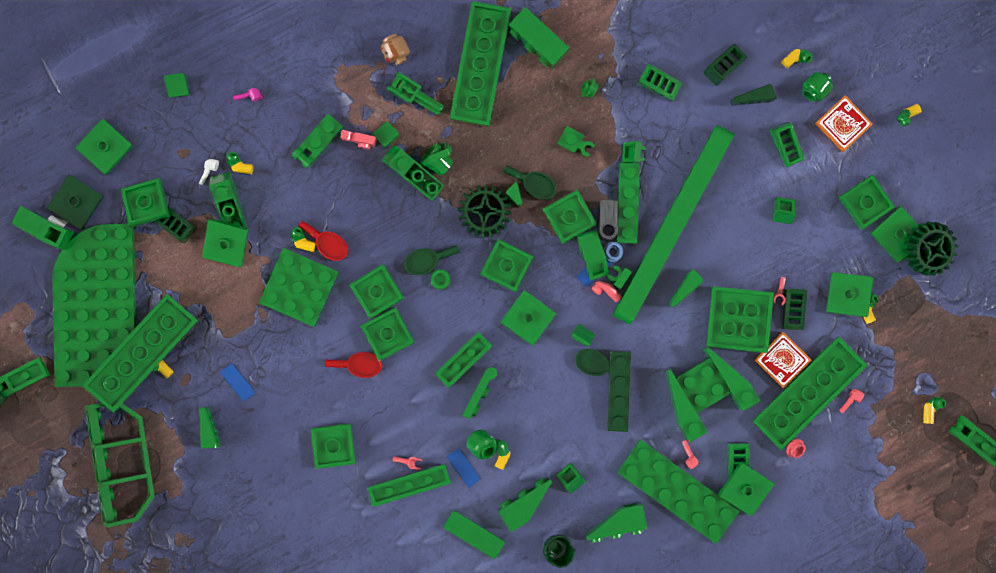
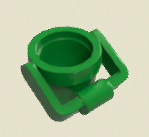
M446 142L434 143L426 150L420 163L442 176L453 163V160L449 157L452 152L450 144Z

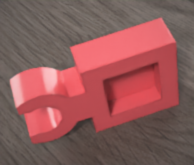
M342 130L340 137L344 141L355 142L358 144V147L363 149L376 147L377 139L374 136L352 133Z

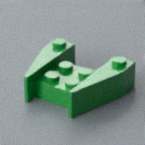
M709 347L702 348L707 356L705 360L675 377L671 369L665 370L676 423L686 440L690 443L708 432L697 414L727 395L731 396L736 407L741 411L760 401L752 385Z

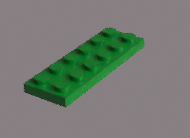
M472 1L450 120L490 126L511 8Z
M166 294L88 378L82 387L115 413L194 327L198 320Z
M838 336L752 422L782 451L868 365Z
M641 439L617 471L618 474L715 544L718 543L740 512Z

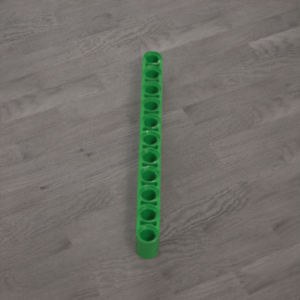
M718 124L715 126L612 316L628 325L632 324L735 135L734 133Z

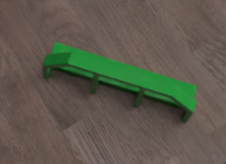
M99 403L84 406L103 526L109 528L137 522L155 497L142 416L125 404H122L119 408L136 419L139 438L102 444L104 431L103 428H99L98 420H101L100 407H105V405ZM140 442L145 473L111 480L110 470L105 465V460L108 459L106 448ZM146 478L148 497L133 517L117 520L116 509L112 508L111 500H114L113 489L109 488V485Z

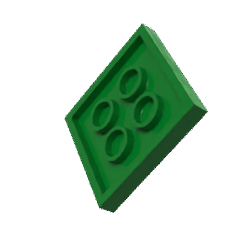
M283 248L259 303L316 327L339 272Z
M712 286L706 347L768 353L774 293Z

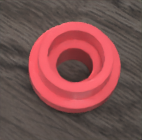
M801 439L792 440L787 445L786 453L790 457L799 458L804 454L806 446Z

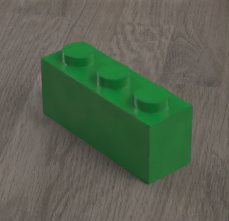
M526 7L509 24V34L517 41L520 39L525 44L524 48L531 54L535 53L539 57V62L546 68L549 66L553 69L569 52L570 47Z

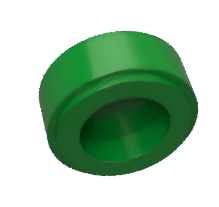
M439 269L432 273L430 281L434 288L443 290L450 285L451 278L447 271Z

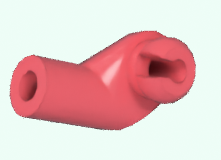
M597 281L592 287V291L597 295L604 291L615 302L622 298V294L612 284Z

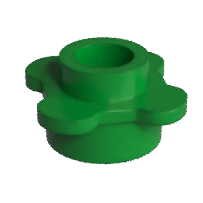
M589 79L583 83L581 97L592 98L598 89V84L595 83L596 79Z

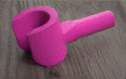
M251 88L244 94L233 96V99L235 101L251 97L252 102L261 100L263 96L260 90Z

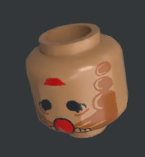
M393 34L382 40L383 44L380 49L388 63H395L397 66L407 61L406 57L410 54V49L404 37Z

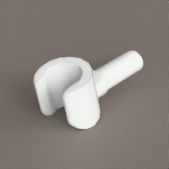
M208 159L205 161V170L199 184L204 185L210 170L217 171L218 160Z

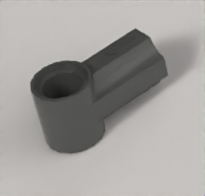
M600 201L599 236L607 242L612 241L618 232V201ZM611 227L614 234L606 236L603 233V228Z

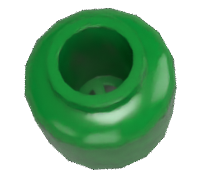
M813 73L803 83L802 93L804 97L811 102H821L833 90L831 77L826 73Z
M480 429L469 435L467 448L477 459H489L496 452L497 442L488 431Z

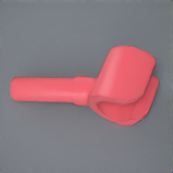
M781 277L777 293L773 296L774 304L778 296L782 298L780 305H783L786 301L783 295L785 277Z
M857 389L851 390L848 400L839 411L844 413L853 401L860 403L864 393Z
M687 440L682 443L689 458L684 462L689 469H693L698 465V460L691 452Z
M393 457V461L404 463L410 469H421L415 467V462L417 460L422 461L421 458L410 457L405 459Z

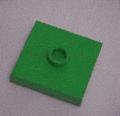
M102 118L77 145L76 149L100 171L108 175L134 145Z
M873 174L838 197L860 230H863L895 208Z
M160 178L121 189L128 225L131 228L170 216Z
M578 189L542 209L561 244L597 225Z
M900 206L871 231L870 234L896 263H899L908 255V253L902 251L907 248V245L903 242L909 241L907 234H913L912 228H918V224Z
M210 218L208 220L202 258L242 267L249 228Z
M497 239L480 275L516 293L534 256Z
M384 264L349 285L369 319L374 318L404 299Z
M832 272L826 312L868 318L874 277Z
M524 290L504 316L501 323L533 346L557 313Z
M396 307L360 325L379 362L415 343Z
M351 423L310 429L315 469L356 464Z
M740 461L718 495L752 517L775 483Z

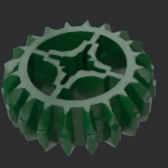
M485 184V190H481L480 185H477V192L470 188L469 191L472 195L469 196L464 193L463 196L467 201L460 200L459 203L464 208H458V212H464L463 215L458 216V219L466 220L461 226L469 225L466 230L467 233L474 229V237H477L478 232H481L482 239L485 238V233H489V238H493L492 231L494 230L499 235V227L503 230L506 229V226L502 224L503 221L510 223V219L506 218L505 215H512V211H506V208L511 207V203L504 204L508 200V196L501 198L502 190H499L497 194L494 193L496 186H493L491 191H488V184ZM483 196L480 206L469 207L475 198ZM489 196L498 201L501 209L492 208L489 205ZM484 202H486V207H488L487 210L490 209L491 211L486 214L485 221H483L482 213L479 214V210H483ZM468 214L479 216L481 227L473 224ZM491 216H501L495 225L487 227V221Z
M927 221L925 224H918V228H912L913 234H907L909 241L903 242L907 245V248L902 250L904 253H908L904 258L906 261H909L908 266L913 268L915 272L925 276H936V273H943V269H950L948 264L955 263L952 257L958 255L954 250L959 247L954 244L957 240L956 237L952 236L954 232L949 230L947 225ZM932 234V236H929L927 240H924L926 236Z

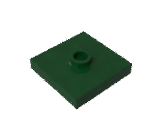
M68 174L47 208L83 230L104 196Z

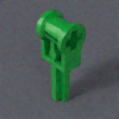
M396 72V78L391 86L387 87L390 93L410 105L415 101L436 115L442 112L443 104L421 92V85Z

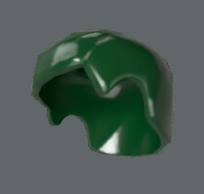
M556 534L550 536L544 542L543 555L549 564L563 568L573 562L575 549L566 536Z

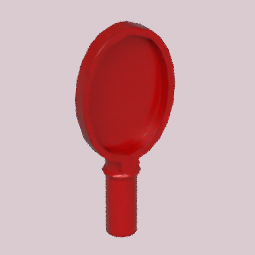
M303 220L300 222L298 227L316 239V247L324 257L333 261H340L347 257L349 252L348 245L340 235L330 231L320 233Z
M360 352L355 353L348 360L325 359V367L348 368L349 372L354 376L370 378L381 372L382 361L379 362L375 354Z

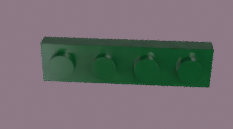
M610 350L608 431L628 432L631 351Z

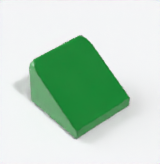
M184 73L164 76L169 98L189 96L187 76Z
M388 121L372 134L385 149L400 137V134Z
M516 181L506 191V196L519 208L522 206V200Z
M776 197L773 221L792 224L796 216V200Z
M578 324L571 337L584 346L589 347L595 334Z
M569 463L556 474L570 494L586 482L572 463Z

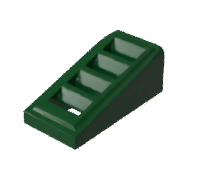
M734 43L705 69L704 74L715 86H718L748 57ZM732 52L734 56L738 59V61H736L729 53ZM724 58H726L733 66L731 67L730 64Z
M768 84L734 97L730 103L732 106L768 103L776 100L777 97L772 84Z
M168 206L170 216L166 217L163 222L161 220H155V222L181 243L185 244L197 227ZM173 215L175 218L170 223V225L167 226L166 223ZM179 220L180 224L177 226L175 230H173L172 228ZM184 225H186L187 227L184 229L181 235H179L178 232Z
M784 289L786 301L783 308V329L804 330L807 290ZM791 295L800 296V300L791 299ZM790 303L799 304V308L790 307ZM799 312V316H792L789 313ZM789 320H799V324H789Z

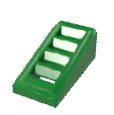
M647 64L638 82L639 85L671 101H674L682 85L680 81L650 64ZM651 73V74H653V77H652L651 81L648 82V81H647V78H648L649 74ZM660 77L658 85L655 86L654 82L656 78ZM664 80L668 81L664 90H662L661 86ZM672 83L675 86L671 94H669L667 91Z
M785 122L769 129L785 167L805 160L791 122ZM786 130L787 133L780 136L779 133ZM787 138L790 139V141H788V142H785V143L782 142V140H784V139H787ZM793 145L794 148L785 151V148ZM796 152L797 156L788 159V155Z
M694 269L688 272L668 304L670 307H676L704 282L703 278Z
M209 406L200 408V441L202 449L221 447Z
M727 443L728 478L733 473L734 466H738L740 461L734 462V458H743L742 462L750 467V443ZM734 450H743V453L734 454Z

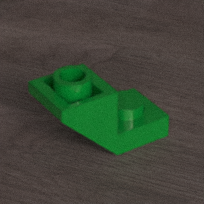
M593 230L577 235L579 251L585 260L588 278L594 280L609 275L607 259L597 231Z

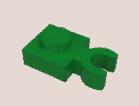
M568 126L557 145L574 154L577 149L580 150L584 157H589L590 155L585 152L584 148L586 146L594 148L595 146L590 141H582L584 135Z

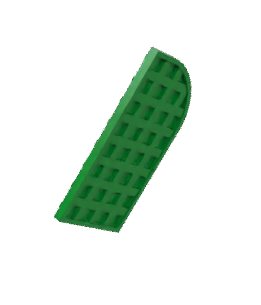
M102 224L90 227L72 238L65 250H62L57 258L52 276L55 387L82 386L136 328L134 227L131 228L128 224Z

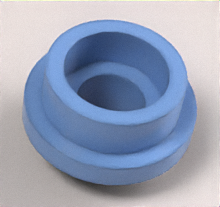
M609 242L603 248L607 261L616 262L623 255V249L617 242ZM610 249H614L616 251V254L614 256L610 255Z

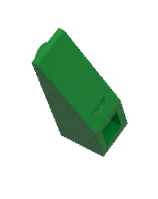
M395 145L381 160L431 201L434 200L444 187L439 180Z
M231 172L212 176L209 187L221 220L247 227Z
M21 205L11 223L39 240L65 250L75 233Z
M545 477L539 479L534 483L535 487L530 490L528 488L521 490L517 493L518 497L512 501L508 498L500 503L501 507L498 509V512L510 532L529 522L552 483L550 477L548 479H545Z
M638 502L618 507L585 534L587 541L591 540V543L603 541V537L611 536V539L623 537L624 533L631 532V535L643 533V530L647 529L642 503Z

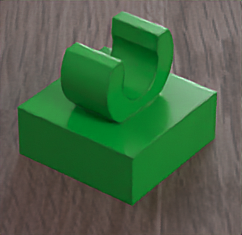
M631 141L623 143L622 163L645 161V158L641 157V151L646 150V147L642 146V142Z
M614 266L613 269L619 274L617 277L608 275V279L615 282L614 287L621 291L631 277L632 272L626 268L622 272L618 266Z

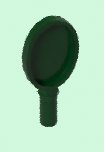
M506 165L503 172L518 179V181H522L525 191L530 196L539 200H549L556 194V184L546 174L530 172L525 175L523 172L521 173Z
M457 245L440 250L439 252L428 248L418 249L406 257L404 267L412 275H424L431 272L437 266L440 259L460 253Z
M582 349L576 354V366L585 374L601 376L609 372V360L600 351Z

